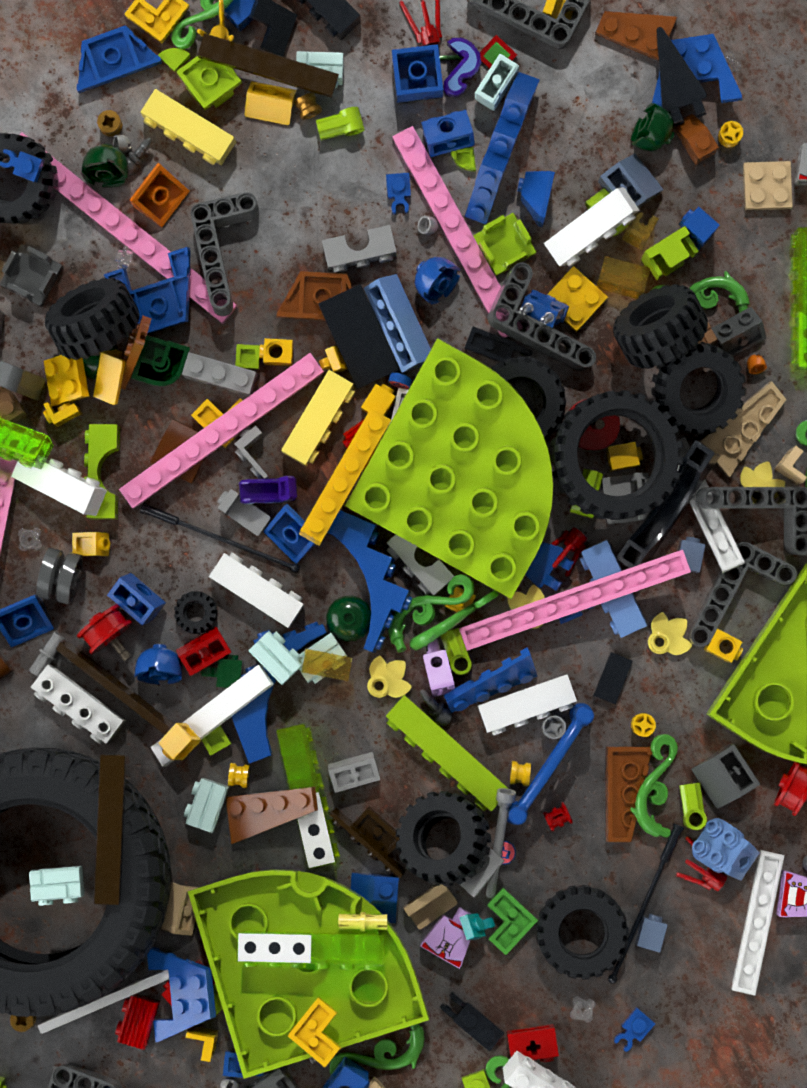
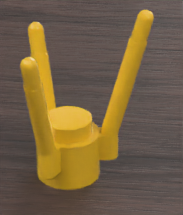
M219 0L220 23L212 28L209 35L232 41L234 36H229V32L225 27L224 1ZM201 29L197 30V32L202 37L204 36V33L207 34Z

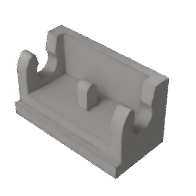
M373 752L328 764V771L335 793L380 780Z

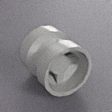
M548 716L542 722V732L548 738L558 739L566 732V723L559 716Z

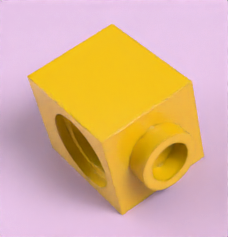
M264 338V345L260 344L259 358L263 359L264 365L292 366L294 342L293 340ZM274 347H280L283 350L282 355L278 358L270 356V351Z
M375 384L361 406V410L368 414L369 410L373 409L386 416L396 400V396L393 395L394 390L385 384H382L381 387Z
M636 442L606 448L610 472L638 467L640 465L639 461L643 460L641 448L636 447Z
M717 629L711 642L705 646L704 650L728 663H732L733 660L737 661L743 648L740 647L742 641ZM723 640L728 641L731 645V650L727 654L722 653L719 648Z
M176 723L158 744L163 748L162 752L168 759L184 760L201 739L187 723Z

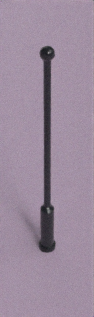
M144 502L141 507V514H147L172 525L184 526L290 568L294 573L300 570V566L296 563H287L181 521L179 517L149 506L148 503Z
M673 823V829L660 856V865L628 936L627 949H624L622 953L624 956L617 962L613 974L608 977V981L611 984L616 983L618 980L617 974L665 863L669 862L679 836L684 830V827Z

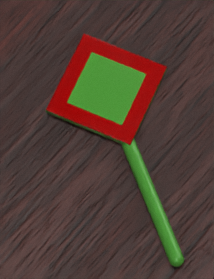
M497 35L480 51L481 62L489 69L499 54L511 61L517 54ZM458 55L439 56L440 60L462 59Z

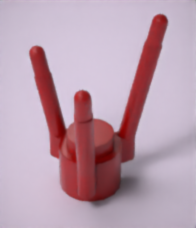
M435 0V27L430 25L425 1H421L425 26L420 28L421 32H419L404 2L400 1L399 4L416 36L417 43H422V46L440 44V39L442 38L440 0Z
M574 527L570 532L566 530L558 539L551 543L557 546L564 541L563 544L566 546L552 564L553 568L558 566L570 550L572 552L576 550L572 558L574 564L569 571L566 570V577L570 575L579 555L586 547L584 543L587 541V537Z
M686 836L685 839L692 846L694 841L689 836ZM688 859L685 863L703 874L702 879L704 881L679 872L676 873L677 877L703 886L707 890L712 888L715 891H719L727 880V875L724 873H717L710 868L705 870Z

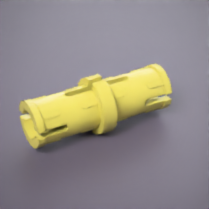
M366 912L355 915L339 914L338 929H360V932L371 929L387 930L388 916L387 914H366Z

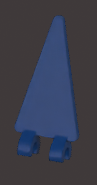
M542 542L525 575L538 588L546 584L557 591L563 582L550 574L554 569L552 564L564 549ZM565 557L558 565L569 571L574 561Z

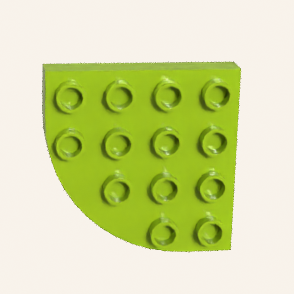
M437 338L345 506L512 599L540 548L549 523L553 498V478L548 446L542 429L539 427L533 413L523 397L509 382L482 362Z
M807 562L706 713V715L760 750L779 758L807 764Z
M271 869L234 876L188 891L244 1079L312 1057L290 1039L288 1034L318 997L338 1012L323 1032L341 1048L429 1020L428 1010L409 953L389 921L387 930L371 929L360 932V929H338L339 914L355 915L366 912V914L382 915L365 898L345 885L309 872ZM239 933L311 935V963L238 961Z

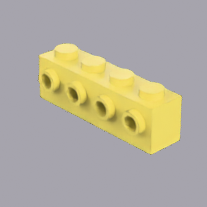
M157 89L153 91L141 110L145 124L153 129L159 127L164 130L163 134L173 141L176 138L184 143L183 147L192 153H195V151L203 154L202 158L212 165L217 163L222 166L236 144L235 138Z
M328 370L283 446L282 453L306 467L309 462L313 464L319 455L317 448L321 442L325 444L331 434V431H329L330 426L333 422L337 424L341 418L343 404L345 402L349 404L355 394V391L352 390L354 388L353 383Z

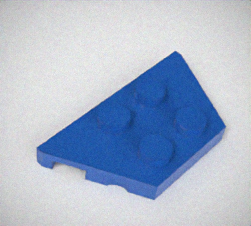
M126 25L82 41L79 79L76 89L78 93H82L159 65L162 63L161 58L149 49L141 39L135 36Z

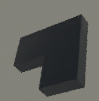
M255 0L249 17L267 26L260 49L283 57L298 15L272 0Z

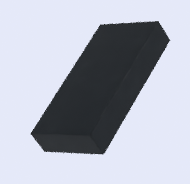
M610 652L593 696L616 704L633 661Z

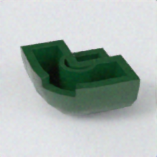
M147 335L131 379L153 386L164 387L173 384L180 378L190 347Z

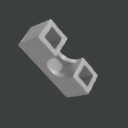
M386 225L367 230L369 243L366 248L360 251H355L348 247L345 235L322 240L329 272L342 273L348 270L347 267L352 266L364 268L370 266V262L378 260L379 263L392 261L393 257L397 256L391 226Z
M188 352L182 372L183 377L206 385L213 384L247 397L253 394L258 378L255 371Z
M395 535L387 542L389 548L386 551L395 561L399 558L405 564L402 569L410 578L415 575L420 581L418 587L426 595L431 593L432 596H435L454 577L440 560H437L428 567L419 565L414 558V553L418 547L398 535Z

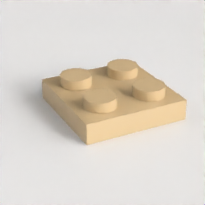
M791 161L747 162L743 164L745 210L792 208Z

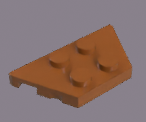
M300 271L279 308L276 318L325 320L318 303L352 288L348 275Z
M142 316L140 323L136 329L132 330V334L128 338L126 350L122 356V359L125 360L121 389H126L145 344V337L147 336L152 318Z

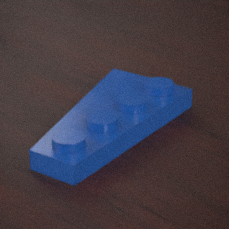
M526 647L521 650V656L512 660L509 657L502 661L503 666L495 671L488 669L481 673L476 682L469 680L446 693L444 697L451 713L462 711L469 705L486 701L490 696L507 692L516 685L528 683L533 678L538 677L528 648Z

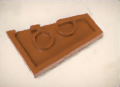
M604 11L595 35L659 61L657 28L662 27L669 37L677 17Z

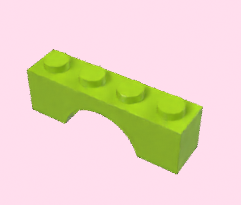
M89 424V430H85V444H89L88 453L84 455V466L88 467V477L99 481V486L106 489L101 480V467L109 455L120 450V426L117 424ZM107 490L97 515H87V518L94 520H118L119 497Z

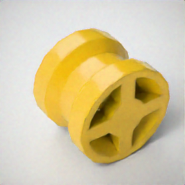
M736 121L724 123L718 133V141L726 148L737 146L743 137V128Z
M639 713L632 718L631 729L636 735L647 737L655 731L656 722L651 715Z
M512 761L510 771L511 785L522 783L523 786H529L531 763L523 765L517 761Z
M230 763L228 786L240 785L242 788H247L250 765L237 766L236 763Z

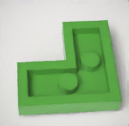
M503 887L487 904L503 920V923L488 939L507 955L538 919Z

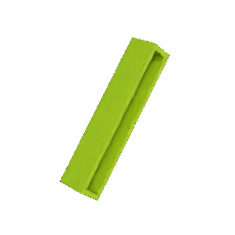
M404 695L386 715L389 719L386 723L394 731L397 732L400 729L405 733L406 736L403 739L413 748L418 745L423 750L421 755L431 764L435 760L441 766L439 771L448 779L451 777L455 778L459 782L457 787L465 795H468L470 792L477 798L474 801L475 804L483 811L487 808L491 812L498 805L496 800L497 789L509 788L409 698Z

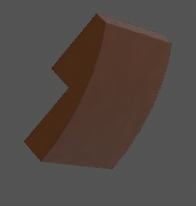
M172 419L150 463L155 464L199 431ZM206 458L180 475L179 478L192 484Z

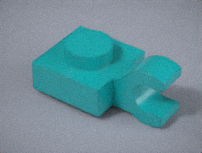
M478 913L459 917L466 940L483 938L486 936V929L496 927L493 918L482 920Z

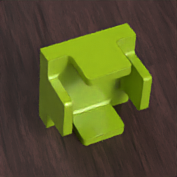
M198 56L176 71L184 82L186 89L204 110L212 105L217 108L234 95L233 90L242 84L241 79L231 67L198 58Z
M514 213L506 217L504 215L484 225L482 231L473 235L496 277L536 254V250L531 244L529 233L520 219L517 220Z
M686 226L644 252L641 261L645 268H649L656 280H659L663 274L668 276L682 267L684 260L689 256L694 258L699 251L690 239V233Z

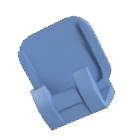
M720 818L709 820L698 839L692 845V854L698 861L717 873L724 872L741 881L759 855L758 850L749 841L745 840L744 834L740 830Z

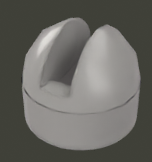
M115 135L113 146L123 153H128L131 150V147L128 146V144H131L130 138L124 135Z
M424 215L418 221V231L421 234L431 235L438 229L436 219L431 216Z
M233 1077L224 1078L220 1084V1088H227L228 1083L231 1082L233 1083L232 1088H239L238 1081Z

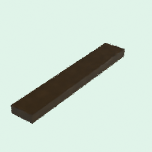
M205 33L197 55L198 58L330 98L333 96L339 74Z
M64 641L59 643L56 649L60 654L161 733L166 735L175 725L71 642Z
M100 755L94 904H120L126 755Z

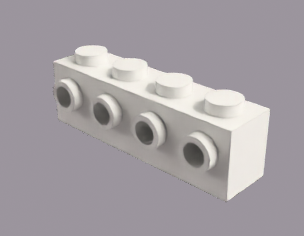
M624 187L617 188L544 244L559 266L568 265L570 267L580 260L579 255L583 252L589 253L599 246L597 242L602 238L606 240L616 234L618 226L621 224L626 226L636 218L634 215L640 210Z
M45 459L41 469L17 461L11 477L82 514L97 515L107 492L106 489L99 486V481L89 477L84 479L81 477V472L72 468L67 470L63 468L64 464L55 459H50V461Z
M231 552L230 556L224 553L209 577L287 628H290L304 607V604L300 602L302 597L293 591H290L289 594L282 591V584L273 578L269 581L261 577L262 571L252 565L248 569L241 564L243 559Z
M47 665L31 686L35 690L34 695L43 702L46 700L54 704L53 710L62 716L65 714L73 719L71 721L73 725L80 730L86 728L92 733L90 737L99 744L103 742L106 744L110 743L126 722L124 718L53 665Z
M568 674L480 704L478 709L486 732L492 731V734L496 735L505 732V726L514 724L516 728L528 724V718L536 716L539 720L551 715L550 711L559 708L560 712L573 708L572 703L577 700Z
M518 1051L514 1053L503 1067L505 1083L512 1088H576L570 1082L563 1080L549 1069L542 1067L530 1057Z

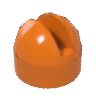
M751 355L747 360V368L750 374H760L767 368L766 362L761 355Z

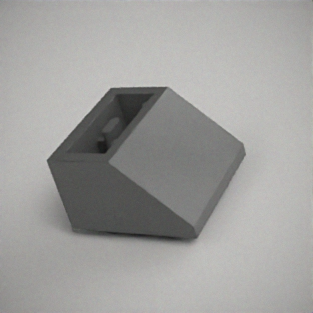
M731 743L691 768L716 809L742 797L760 785L736 746Z

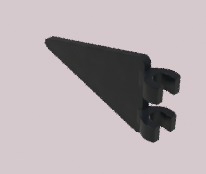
M658 27L657 43L662 107L668 113L671 112L674 124L678 126L685 123L680 111L682 107L693 104L698 118L707 115L702 102L707 97V93L664 29Z

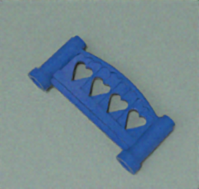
M577 703L570 709L569 718L571 724L520 800L515 801L509 807L507 821L510 824L521 825L526 821L527 810L545 786L581 729L593 721L594 712L589 705Z

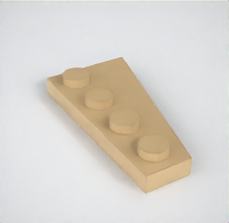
M772 381L768 382L744 403L742 409L737 408L735 413L738 416L734 420L729 419L726 421L728 423L727 427L724 429L717 427L715 433L707 434L699 440V442L721 455L716 464L727 477H731L739 462L744 459L747 451L757 441L763 429L770 423L786 401V398Z

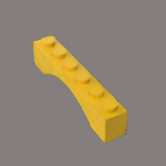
M373 409L369 410L302 526L299 535L318 546L321 545L361 472L387 430L391 419Z

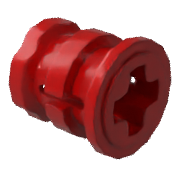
M564 802L561 803V807H554L549 813L543 812L552 832L558 826L560 828L564 827L566 822L573 824V820Z

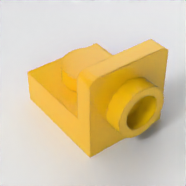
M48 402L43 404L46 409L43 411L49 424L53 422L57 427L82 414L75 403L63 404L56 413L51 404Z
M72 533V553L83 556H109V533Z

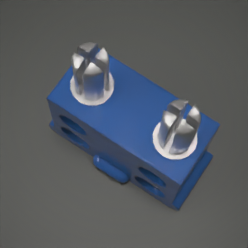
M532 290L530 294L525 296L519 313L528 315L540 321L541 324L553 328L560 322H564L569 306L550 295Z

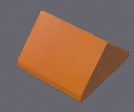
M157 163L131 197L130 202L134 208L160 227H163L190 190L161 164Z

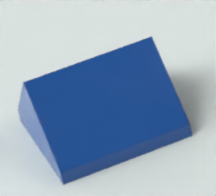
M288 504L284 505L263 531L296 564L316 545L299 535L305 521Z
M37 595L30 596L0 609V631L10 647H14L54 629L43 600L37 597Z

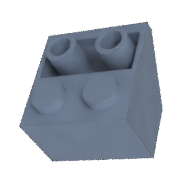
M636 154L619 161L603 173L598 181L601 187L609 193L617 188L624 187L638 209L664 190Z

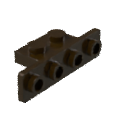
M370 806L366 808L354 823L337 808L331 812L332 822L338 828H344L350 833L349 837L356 844H362L367 848L368 855L376 861L380 860L390 875L394 877L397 875L401 878L405 874L406 870L389 855L396 848V842L400 841L399 837L395 836L396 830Z

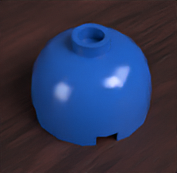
M433 257L418 265L414 283L417 292L431 305L440 302L438 298L443 294L444 297L449 296L456 287L460 278L457 271H460V268L445 257Z
M155 644L153 648L146 649L139 655L135 665V677H137L138 681L148 684L160 685L159 681L168 680V684L177 683L182 680L181 660L174 651L167 649L166 645Z

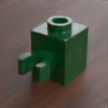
M226 655L224 659L218 660V668L205 667L201 670V676L217 677L216 687L228 688L242 677L244 661L238 660L239 655Z

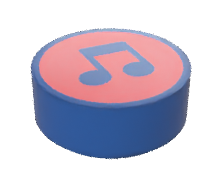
M391 373L388 383L394 387L409 390L412 379L404 374Z
M506 840L503 842L501 858L504 860L503 865L511 863L516 856L514 845Z

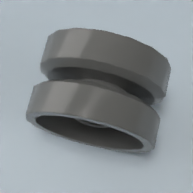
M49 547L43 558L38 576L37 597L51 600L56 594L57 602L71 605L81 579L83 555L70 552L64 559L62 550Z

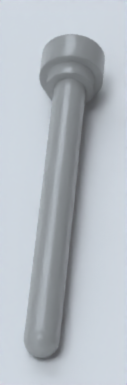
M507 788L497 789L496 794L499 813L493 851L500 857L502 855L509 807L515 802L516 792ZM499 869L487 883L486 896L490 899L496 894Z

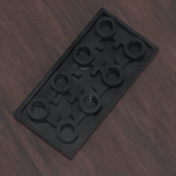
M361 284L318 303L357 389L400 370Z

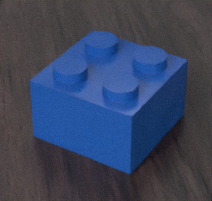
M438 44L392 50L397 103L443 98Z

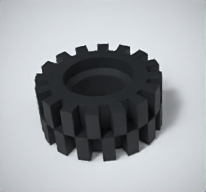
M191 591L183 594L177 600L176 607H174L176 623L189 633H204L211 629L217 620V605L210 596L203 592ZM194 603L201 604L205 609L203 619L198 622L191 621L187 616L188 607Z

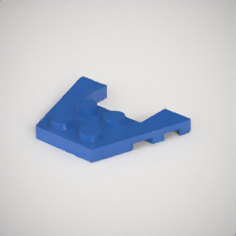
M714 34L671 40L699 83L719 80L721 103L743 100ZM659 72L652 103L662 107Z
M189 247L168 253L174 277L135 290L131 289L126 269L121 268L104 274V277L107 279L115 278L125 284L140 313L138 324L142 316L152 318L147 335L188 322L191 257Z
M152 947L147 954L148 969L168 970L173 1019L153 1020L155 1042H160L216 1017L211 968L188 959L183 960L176 957L175 954L159 951V948Z

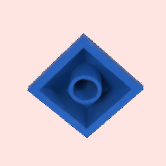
M552 171L526 172L525 178L519 179L517 192H521L520 200L539 227H543L555 173Z
M352 872L351 890L365 898L382 915L387 914L389 923H396L399 877L397 875L394 877L385 874Z

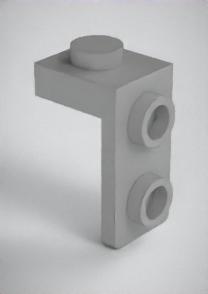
M249 426L240 433L239 436L241 438L234 443L238 448L235 453L243 462L248 460L253 465L250 470L258 479L262 477L269 479V476L246 451L263 436L257 426L253 428Z
M232 489L229 492L224 491L217 501L220 504L218 506L219 510L256 536L260 535L271 519L269 515L253 504H242L240 502V495Z

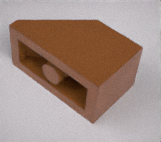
M690 114L683 118L685 122L678 126L673 124V129L695 165L716 154L719 146L708 128L695 115Z

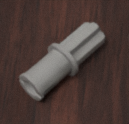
M54 632L43 649L40 648L39 651L41 653L29 671L39 677L45 667L52 660H56L55 656L58 653L56 648L60 642H64L66 639Z

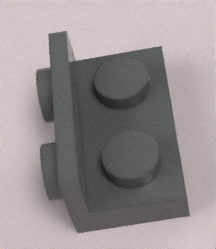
M752 307L711 328L718 340L719 347L733 357L767 339L763 321Z

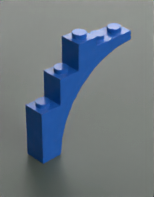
M521 72L517 73L505 99L487 152L480 165L465 217L487 224L508 162L534 99L540 79Z
M340 510L327 533L346 546L357 560L365 576L370 593L371 619L364 649L376 653V650L382 649L385 642V637H383L385 629H390L394 621L393 611L402 614L404 610L409 609L413 598L410 597L411 592L386 581L387 577L391 578L394 574L396 565L393 563L395 560L392 557L370 549L371 544L375 545L379 538L378 527Z
M314 622L304 626L306 631L297 634L296 630L283 634L282 636L286 640L283 645L289 651L293 648L298 652L309 642L327 634L324 624L319 625L318 622ZM270 630L257 634L258 639L253 640L254 644ZM254 665V666H252V667L246 668V669H245L246 674H247L249 671H251L254 667H256L257 665ZM263 666L271 681L275 684L276 679ZM274 685L232 716L249 764L273 755L268 739L267 713Z

